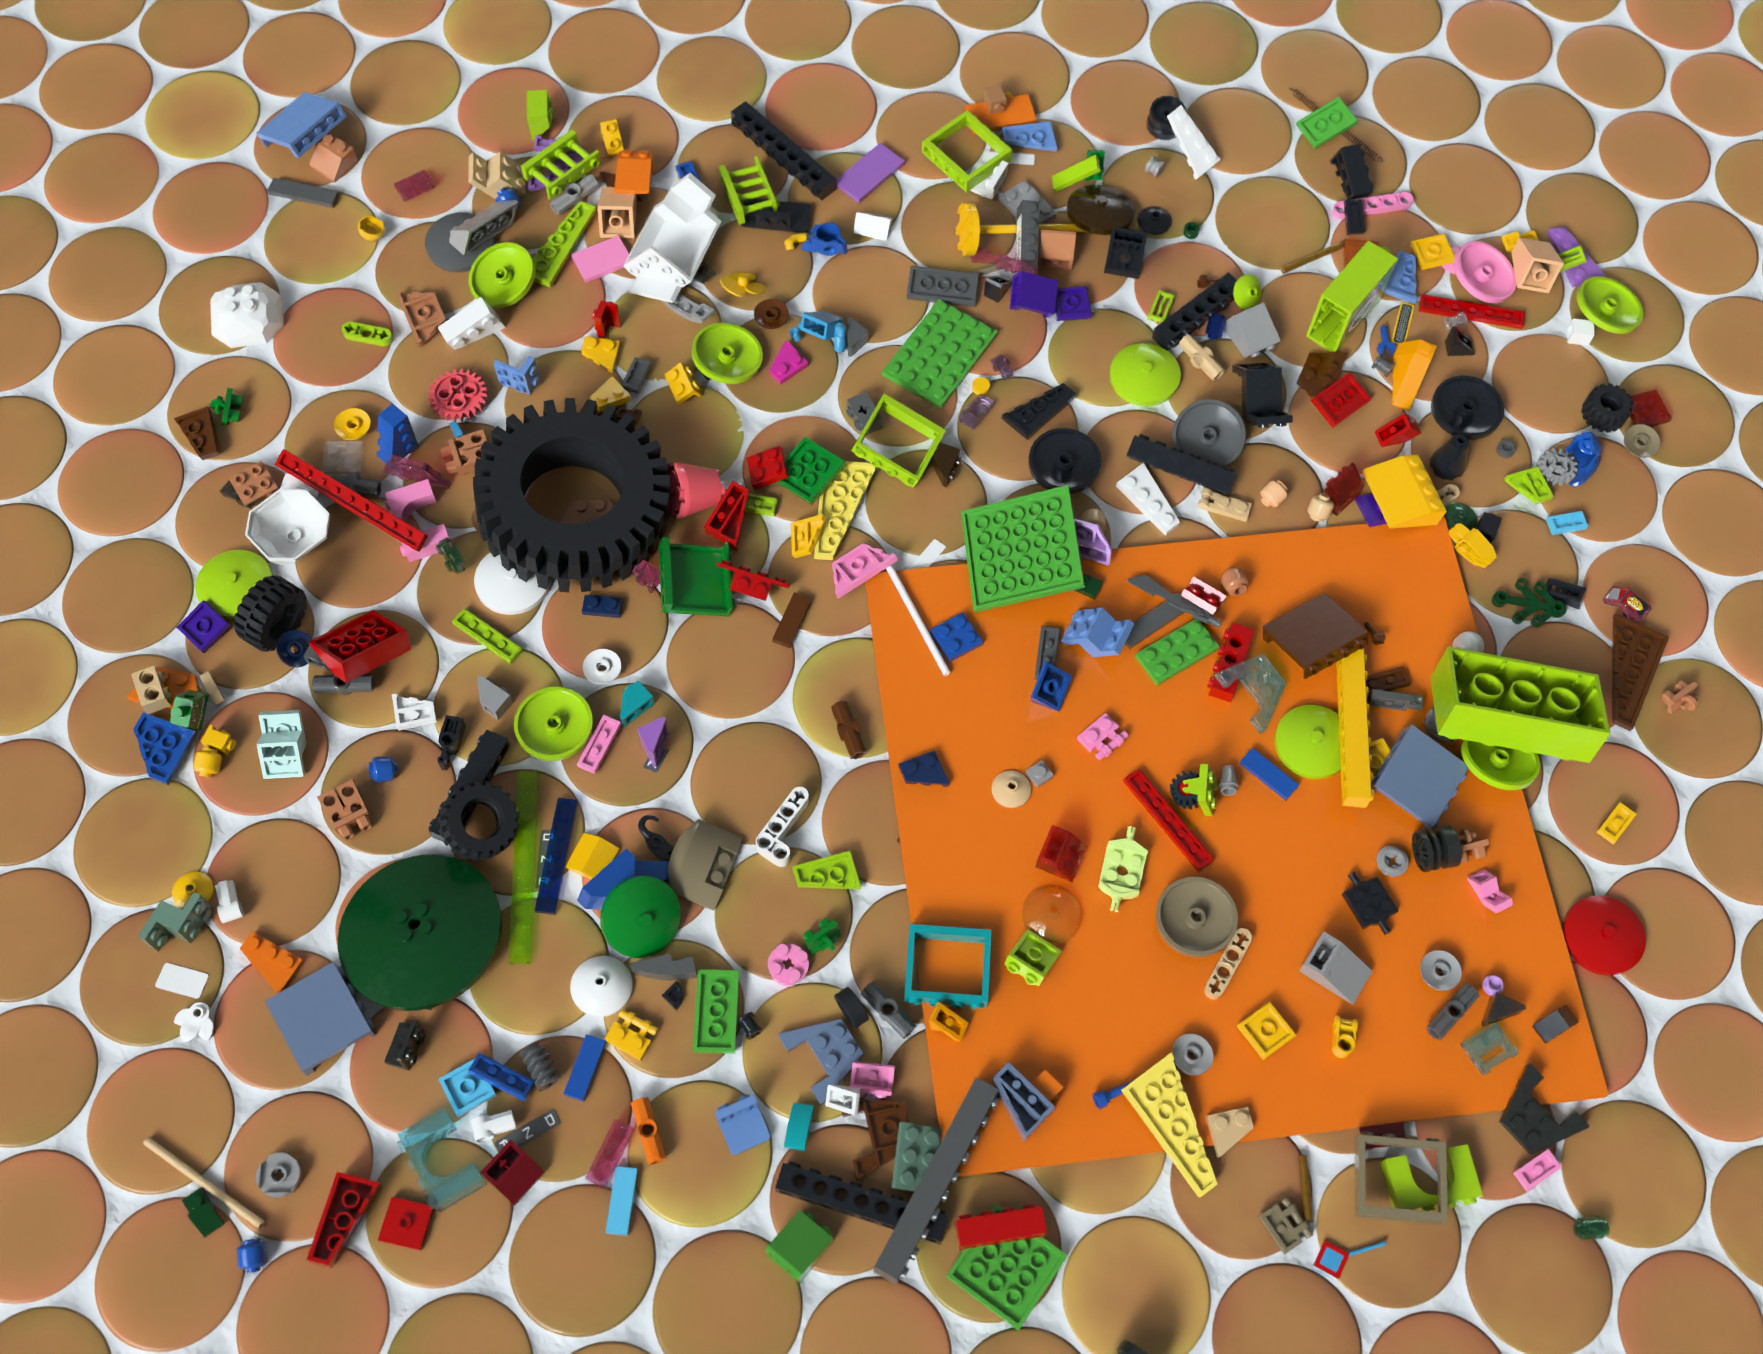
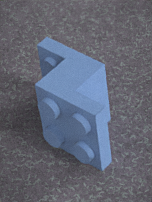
M1103 607L1078 610L1074 613L1072 621L1065 630L1061 641L1065 645L1079 644L1092 657L1119 655L1134 623L1131 620L1116 621Z

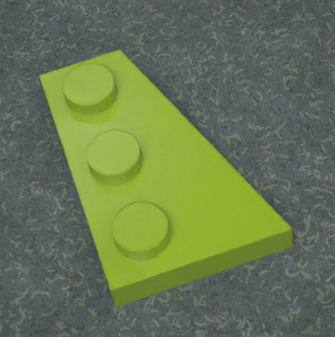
M850 851L792 866L797 887L861 890Z

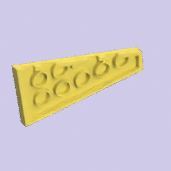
M845 461L847 465L820 495L818 515L823 514L826 517V521L815 545L814 559H834L877 467L871 463Z
M1171 1052L1121 1091L1197 1196L1202 1197L1217 1185V1181L1210 1161L1206 1156L1202 1138L1199 1136L1197 1124L1186 1092L1183 1090L1180 1081L1181 1077L1176 1070L1173 1061L1174 1057Z

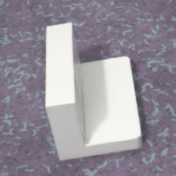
M859 211L856 215L853 232L886 240L893 218Z

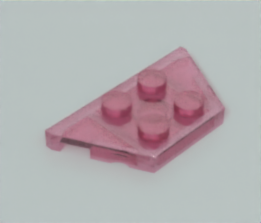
M394 455L390 457L382 471L384 474L397 476L404 481L413 480L420 482L428 479L430 485L450 489L452 483L450 480L440 479L442 474L434 470L427 463Z

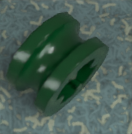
M1189 222L1185 225L1183 234L1188 239H1195L1198 236L1200 227L1194 222Z

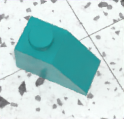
M639 681L628 685L623 692L620 719L624 728L655 704L653 696Z

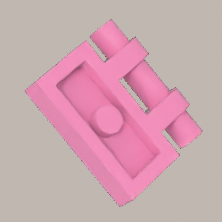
M1105 713L1077 737V740L1090 753L1096 748L1099 752L1095 756L1098 760H1101L1104 757H1108L1114 748L1120 747L1128 737V734L1125 731L1116 734L1115 732L1119 726ZM1107 738H1109L1111 742H1109L1107 745L1103 744V742Z

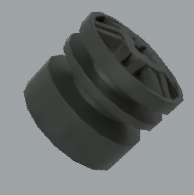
M1452 826L1435 827L1433 831L1431 829H1424V831L1418 830L1413 833V855L1418 868L1422 872L1438 870L1440 866L1446 869L1460 865L1462 859L1461 845L1458 835Z

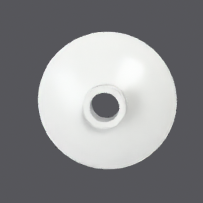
M598 649L588 654L585 658L583 672L585 677L592 683L599 685L608 684L619 676L621 661L613 651ZM601 668H606L605 671H599Z

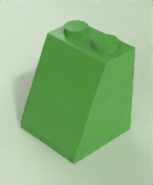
M799 1210L765 1250L766 1255L801 1284L834 1242V1238L831 1237L833 1233L826 1226L822 1225V1227H819L815 1223L816 1219L807 1211L803 1213Z

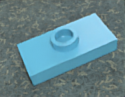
M1583 511L1549 516L1546 519L1552 535L1586 530L1588 528Z

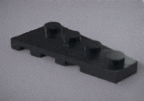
M1062 383L1045 392L1041 397H1035L1029 403L1023 406L1020 405L1009 413L1002 414L1001 419L1028 440L1074 400L1076 393Z

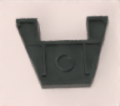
M1531 1063L1525 1066L1524 1073L1521 1079L1518 1080L1517 1088L1512 1098H1510L1499 1122L1529 1154H1534L1587 1129L1590 1125L1576 1111L1572 1112L1560 1125L1530 1094V1091L1544 1078Z

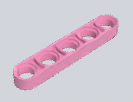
M1407 192L1360 198L1362 199L1363 216L1406 210L1410 208L1413 202V196ZM1400 199H1407L1409 203H1403ZM1344 201L1334 204L1332 215L1337 219H1345V213H1340L1336 210V208L1344 210ZM1385 201H1390L1393 205H1386ZM1369 203H1373V204H1375L1377 207H1376V208H1372V207H1370L1368 204H1369Z

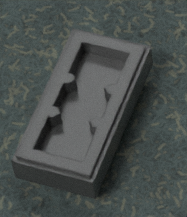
M635 357L621 386L625 390L638 394L652 367V363Z

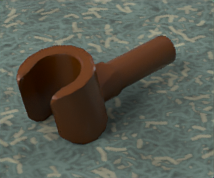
M1203 274L1197 280V287L1205 288L1207 283H1215L1220 278H1207Z
M1365 622V627L1372 635L1373 644H1384L1385 634L1383 632L1376 633L1371 625Z

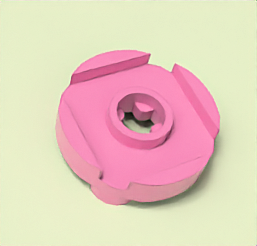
M794 944L778 945L768 959V969L774 981L784 986H791L802 981L809 970L807 953ZM791 960L794 967L785 969L783 963Z

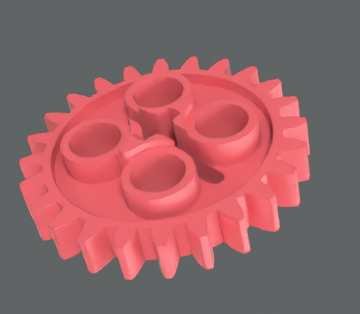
M453 369L452 374L446 371V376L440 374V380L434 379L436 385H430L432 390L428 391L430 395L428 399L431 408L434 409L435 414L439 413L440 418L445 416L447 421L453 418V421L456 422L457 418H460L461 422H463L464 417L470 420L471 414L477 416L476 411L482 412L481 406H486L485 400H488L485 382L482 381L481 376L477 377L476 373L471 375L470 370L464 373L463 369H460L459 373H457Z

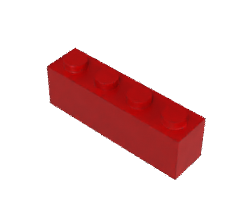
M1036 1204L1025 1205L1022 1210L1016 1211L1014 1207L1002 1209V1213L994 1214L993 1211L981 1212V1216L972 1217V1214H965L959 1216V1219L955 1221L959 1250L1045 1237L1047 1234L1042 1206L1036 1207Z

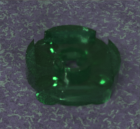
M446 537L439 541L436 549L445 558L446 562L444 564L447 570L459 574L465 571V568L462 567L464 565L463 558L455 545L452 547L449 545L451 540Z

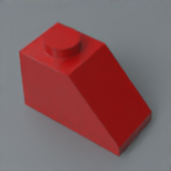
M1406 413L1374 431L1381 447L1405 443L1421 434L1416 419Z

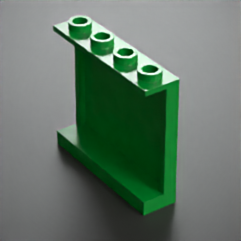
M662 537L658 546L662 613L729 617L731 611L735 608V599L732 598L733 591L729 590L733 571L715 566L716 562L721 563L722 560L730 562L732 550L729 549V543L725 542L723 547L671 544L669 537Z

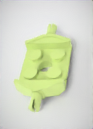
M1132 826L1128 827L1126 838L1108 842L1098 885L1103 893L1111 897L1110 910L1113 911L1115 907L1114 912L1119 911L1121 900L1138 897L1145 860L1148 854L1145 848L1134 841L1136 828L1133 827L1131 832ZM1117 868H1126L1128 874L1124 876L1119 875Z

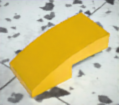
M1535 230L1519 234L1517 231L1501 236L1506 252L1513 251L1519 237L1538 240Z

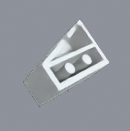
M482 297L438 327L445 341L454 350L506 328L497 312Z

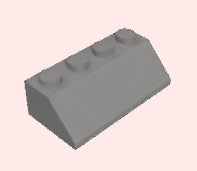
M500 200L496 204H491L483 212L480 211L473 218L465 220L460 226H455L450 231L449 243L463 255L471 252L513 225L518 201Z

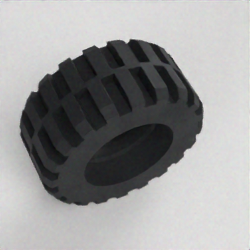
M278 575L267 576L263 580L256 582V585L251 587L247 595H244L242 598V602L238 605V611L234 616V628L237 636L263 652L274 651L277 640L283 633L289 630H296L301 625V620L304 618L305 610L307 609V598L304 591Z
M474 781L472 784L467 783L459 789L457 788L445 800L439 812L441 813L438 818V824L441 825L439 833L440 836L443 835L445 838L444 844L446 846L450 845L452 848L451 852L461 854V858L464 859L472 858V861H479L480 859L487 860L498 855L510 845L516 837V831L519 830L520 823H517V820L520 818V814L515 810L517 807L516 802H511L509 799L511 795L508 791L506 793L502 792L503 787L499 785L494 787L492 782L486 781L481 783L480 781ZM472 803H480L487 806L495 815L497 822L496 830L486 839L474 838L463 828L461 822L462 811Z

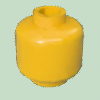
M202 748V751H198L195 754L193 769L199 772V776L211 778L212 774L220 772L222 756L218 754V750Z

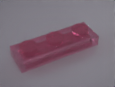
M616 1119L614 1120L585 1177L587 1181L604 1189L606 1188L635 1130L633 1127Z

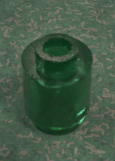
M1599 1216L1577 1218L1576 1223L1573 1225L1574 1233L1580 1240L1603 1239L1604 1236L1609 1235L1607 1220Z

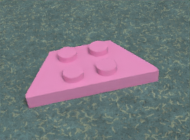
M861 544L834 561L832 568L837 598H841L898 561L897 556L893 553L888 555L883 553L881 549Z

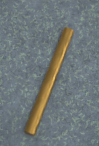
M1337 243L1281 267V272L1285 274L1342 249V245Z

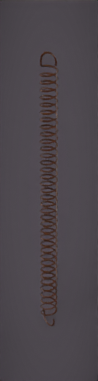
M1309 100V102L1305 105H1307V107H1309V109L1312 110V108L1308 106V104L1311 102V100ZM1371 150V152L1367 154L1369 155V157H1371V159L1373 158L1372 156H1370V154L1373 152V150Z

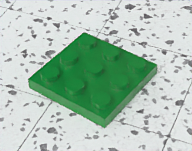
M804 437L785 459L788 478L776 483L812 505L847 464L838 456Z

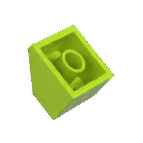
M547 90L527 91V119L532 140H535L536 135L540 136L552 126V119H555L554 108H551L552 97H548Z

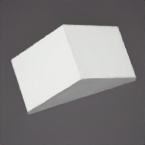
M829 1084L826 1106L857 1115L861 1088Z

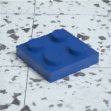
M963 612L930 629L931 635L949 662L983 644V641Z

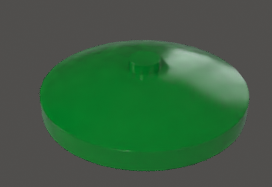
M647 875L629 877L613 887L603 902L600 914L603 936L613 949L625 956L633 958L652 956L664 949L675 936L680 923V904L675 892L665 882Z

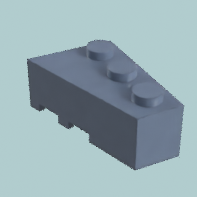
M1009 1062L994 1076L992 1084L995 1088L999 1089L998 1095L1023 1142H1025L1053 1113L1055 1106Z

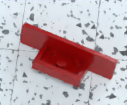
M722 560L721 563L716 562L715 565L734 571L729 590L766 601L771 583L788 589L790 587L789 584H785V579L775 577V580L768 578L769 574L760 571L754 574L750 572V568L740 566L738 569L732 567L733 563Z

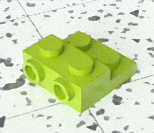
M1027 929L1009 953L1004 964L1011 973H1018L1025 977L1024 979L1028 984L1040 986L1062 951Z

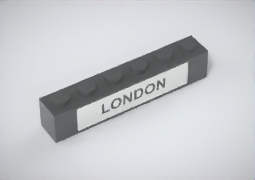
M1022 200L1017 208L1015 274L1023 271L1038 275L1039 202Z

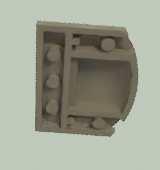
M700 819L696 820L694 824L682 833L670 856L667 877L669 876L670 886L675 894L714 911L723 892V887L734 859L738 854L742 838Z

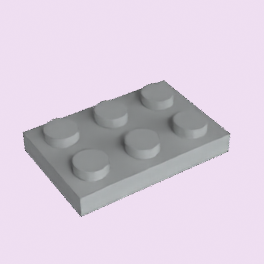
M1026 180L999 195V201L1016 219L1017 208L1022 200L1039 202V224H1046L1057 216V212Z

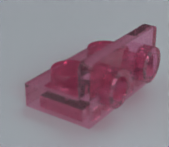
M425 170L394 183L395 189L404 202L435 188L432 177L427 175Z

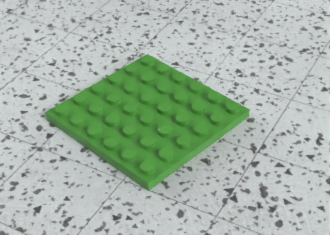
M1068 485L961 511L972 603L975 613L1085 588L1071 492Z

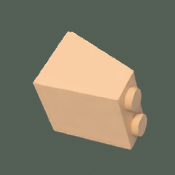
M602 187L598 202L600 237L613 238L619 235L620 238H634L637 193H615V187Z
M1519 237L1512 251L1517 288L1549 293L1564 264L1549 242Z

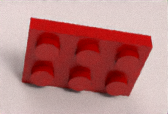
M1349 372L1310 401L1330 426L1334 428L1372 399L1351 372Z

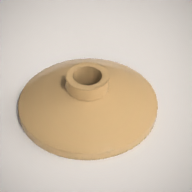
M1017 771L1002 772L996 776L992 783L994 799L1000 805L1007 808L1022 806L1027 802L1031 794V786L1028 779ZM1013 784L1015 788L1010 789L1008 785Z

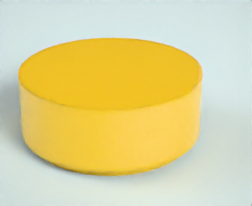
M978 377L973 381L972 390L975 394L986 395L989 392L990 382L986 378Z

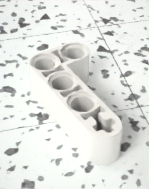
M796 787L791 791L756 838L757 852L776 866L784 867L790 862V849L781 841L809 804V793L804 787ZM786 811L793 812V815L785 816L784 813ZM775 826H779L782 828L778 832L772 830V828ZM762 842L770 843L768 847L760 846ZM780 852L786 854L784 858H778L776 855Z

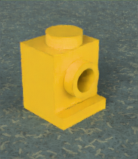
M209 725L201 740L205 748L218 750L219 754L227 757L236 746V740L232 739L228 732L224 730L217 731L213 725Z

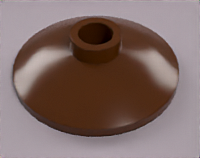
M776 299L764 300L754 309L756 323L766 329H776L783 326L789 317L787 306Z

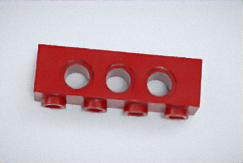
M1233 622L1230 629L1226 628L1223 639L1226 640L1225 644L1220 645L1217 654L1221 657L1219 661H1215L1212 670L1216 673L1214 677H1210L1207 687L1210 688L1209 696L1231 702L1254 629ZM1226 660H1231L1233 664L1228 663ZM1221 676L1227 677L1228 680L1222 679Z

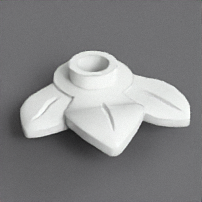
M197 1002L190 1009H183L176 1015L174 1023L182 1025L180 1036L183 1042H188L197 1035L205 1040L211 1038L214 1023L209 1018L210 1008L207 1004ZM198 1009L201 1010V1015L199 1017L196 1015V1011Z

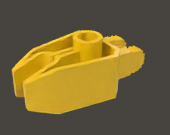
M1457 523L1450 529L1448 534L1457 543L1454 546L1455 550L1473 565L1486 568L1497 558L1493 546L1478 529L1473 528L1469 530L1462 523Z

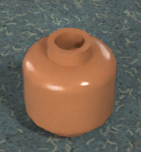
M1239 568L1226 570L1221 578L1224 589L1232 596L1244 594L1249 585L1246 575Z

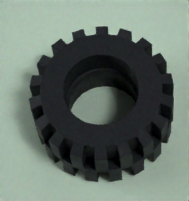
M1608 383V385L1601 384L1592 389L1581 409L1582 417L1584 420H1587V425H1591L1594 430L1599 429V432L1606 431V433L1615 432L1618 428L1620 429L1634 408L1632 406L1633 400L1630 399V394H1627L1624 388L1620 389V386H1613ZM1602 405L1609 407L1612 411L1607 410Z

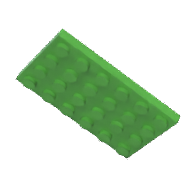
M938 299L884 368L882 376L942 409L996 338L998 331Z

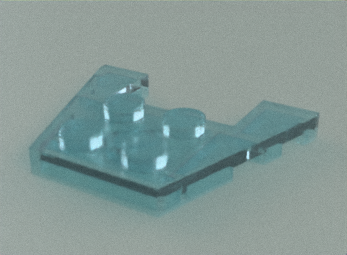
M1263 653L1214 674L1224 688L1229 687L1238 678L1254 698L1260 709L1249 721L1259 734L1266 731L1286 686L1285 680Z

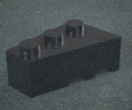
M1360 144L1341 147L1330 160L1331 164H1335L1338 170L1335 172L1337 177L1340 176L1343 181L1341 187L1347 200L1367 198L1373 192V183L1369 179V169L1365 164V155Z

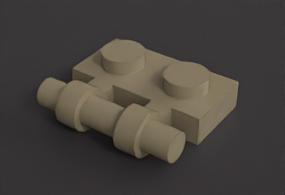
M1288 1197L1281 1201L1286 1208L1284 1211L1276 1204L1258 1216L1283 1254H1286L1303 1242L1298 1235L1300 1232L1303 1233L1306 1239L1314 1235L1309 1228L1310 1224L1307 1220H1303L1297 1211L1299 1208L1295 1203L1292 1204ZM1290 1215L1297 1224V1227L1293 1228L1286 1217Z

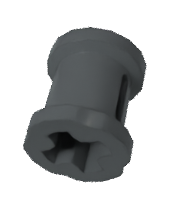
M1380 354L1371 368L1378 369L1387 377L1393 370L1395 363H1390Z

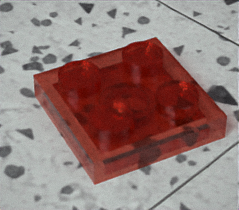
M1657 390L1630 397L1633 400L1632 406H1634L1630 418L1634 425L1643 424L1653 427L1671 421L1672 417Z

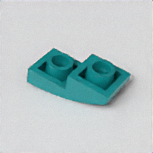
M793 1103L786 1130L784 1148L805 1151L810 1135L809 1128L815 1111L813 1105Z

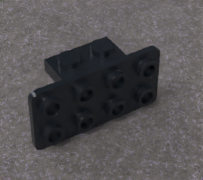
M754 198L744 201L743 205L749 206L767 200ZM779 201L778 212H774L772 207L747 213L744 216L745 223L740 225L748 228L807 233L811 205Z

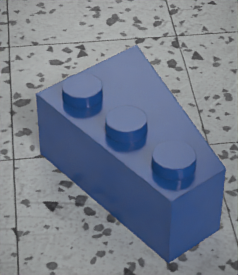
M393 403L378 415L380 439L377 440V444L380 446V451L377 452V456L392 469L409 453L414 452L419 445L408 416Z

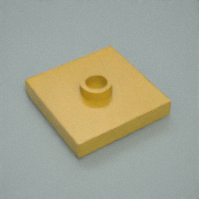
M1445 234L1411 241V247L1422 270L1454 263L1455 255Z
M1271 1002L1237 1025V1028L1263 1060L1296 1037V1033Z

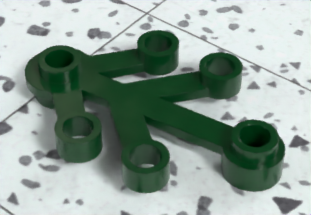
M1519 578L1516 581L1515 588L1521 591L1527 599L1508 596L1504 591H1497L1491 599L1492 604L1499 608L1504 607L1506 603L1528 607L1522 612H1516L1512 616V621L1515 624H1521L1525 618L1537 610L1546 611L1542 615H1535L1531 619V625L1535 628H1539L1551 617L1560 618L1564 616L1567 611L1566 605L1562 601L1554 600L1546 591L1547 585L1542 581L1537 582L1533 588L1534 592L1540 594L1545 602H1540L1527 587L1528 581L1524 578Z

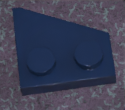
M935 750L898 764L906 784L920 783L929 786L931 784L943 785V787L949 786V781Z

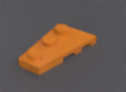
M252 931L239 948L277 994L288 987L304 963L303 959Z

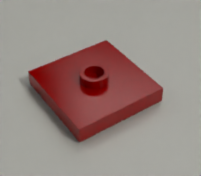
M391 1197L378 1241L421 1251L434 1207Z

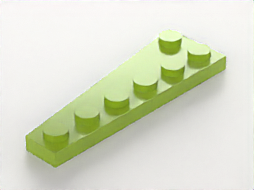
M580 201L558 226V230L548 237L546 244L538 249V253L533 257L536 268L534 282L551 288L594 216L596 206Z

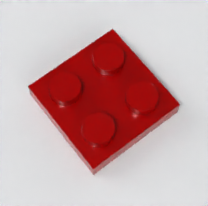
M781 446L746 457L751 484L754 490L788 478Z

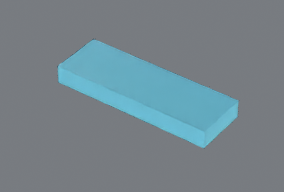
M616 1166L606 1226L607 1234L628 1236L638 1173L637 1168Z

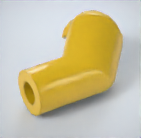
M793 234L784 241L786 250H793L795 248L794 243L805 242L806 234Z

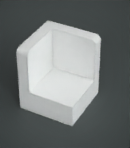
M1572 319L1567 327V343L1589 345L1594 337V323L1590 320Z

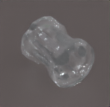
M1459 312L1453 317H1445L1443 321L1444 327L1448 332H1450L1453 326L1463 328L1468 323L1467 317L1463 312Z

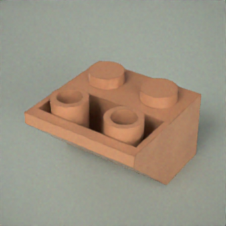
M1041 230L1038 268L1072 270L1076 232Z

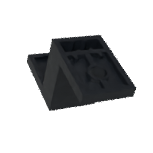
M1113 227L1104 273L1139 279L1147 233Z
M1267 362L1232 365V372L1242 376V419L1247 420L1248 423H1253L1258 428H1267L1269 424L1287 426V423L1293 422V415L1282 411V367Z

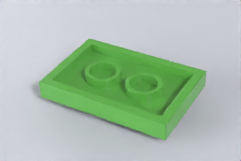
M1340 97L1297 121L1296 126L1312 147L1316 149L1357 125L1358 120Z

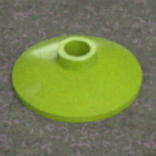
M1251 274L1241 276L1236 281L1233 290L1236 304L1245 310L1256 306L1262 294L1259 280Z

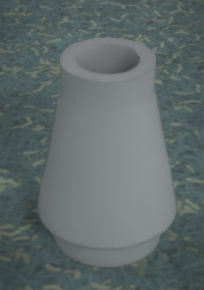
M1225 765L1222 767L1219 790L1221 794L1231 796L1236 794L1239 787L1234 767Z

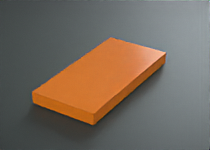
M1028 94L1006 98V110L1000 113L990 114L985 102L964 105V110H968L972 115H975L991 132L1001 130L1002 127L1036 123V116Z

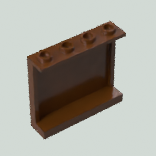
M1323 593L1264 625L1263 640L1267 643L1274 641L1304 669L1303 678L1307 679L1312 675H1316L1319 671L1332 666L1337 661L1347 658L1357 650L1363 649L1368 645V631L1328 595Z

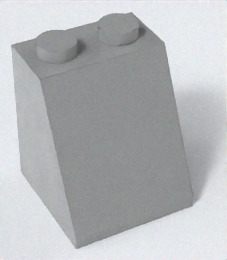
M1264 302L1236 314L1221 323L1222 328L1244 358L1248 356L1254 358L1260 355L1261 350L1264 349L1266 352L1276 348V343L1281 341Z

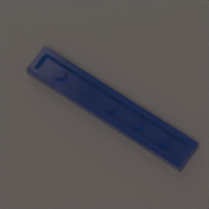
M557 799L534 910L535 913L556 915L578 800Z

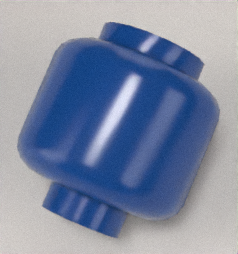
M504 187L497 192L496 203L500 200H517V209L521 206V198L513 188L506 189Z
M391 756L374 757L372 762L368 763L369 777L373 778L375 782L392 781L395 774H398V762H394Z
M260 1238L242 1241V1245L237 1248L238 1267L246 1269L247 1273L260 1271V1266L265 1265L268 1261L266 1243L260 1241Z

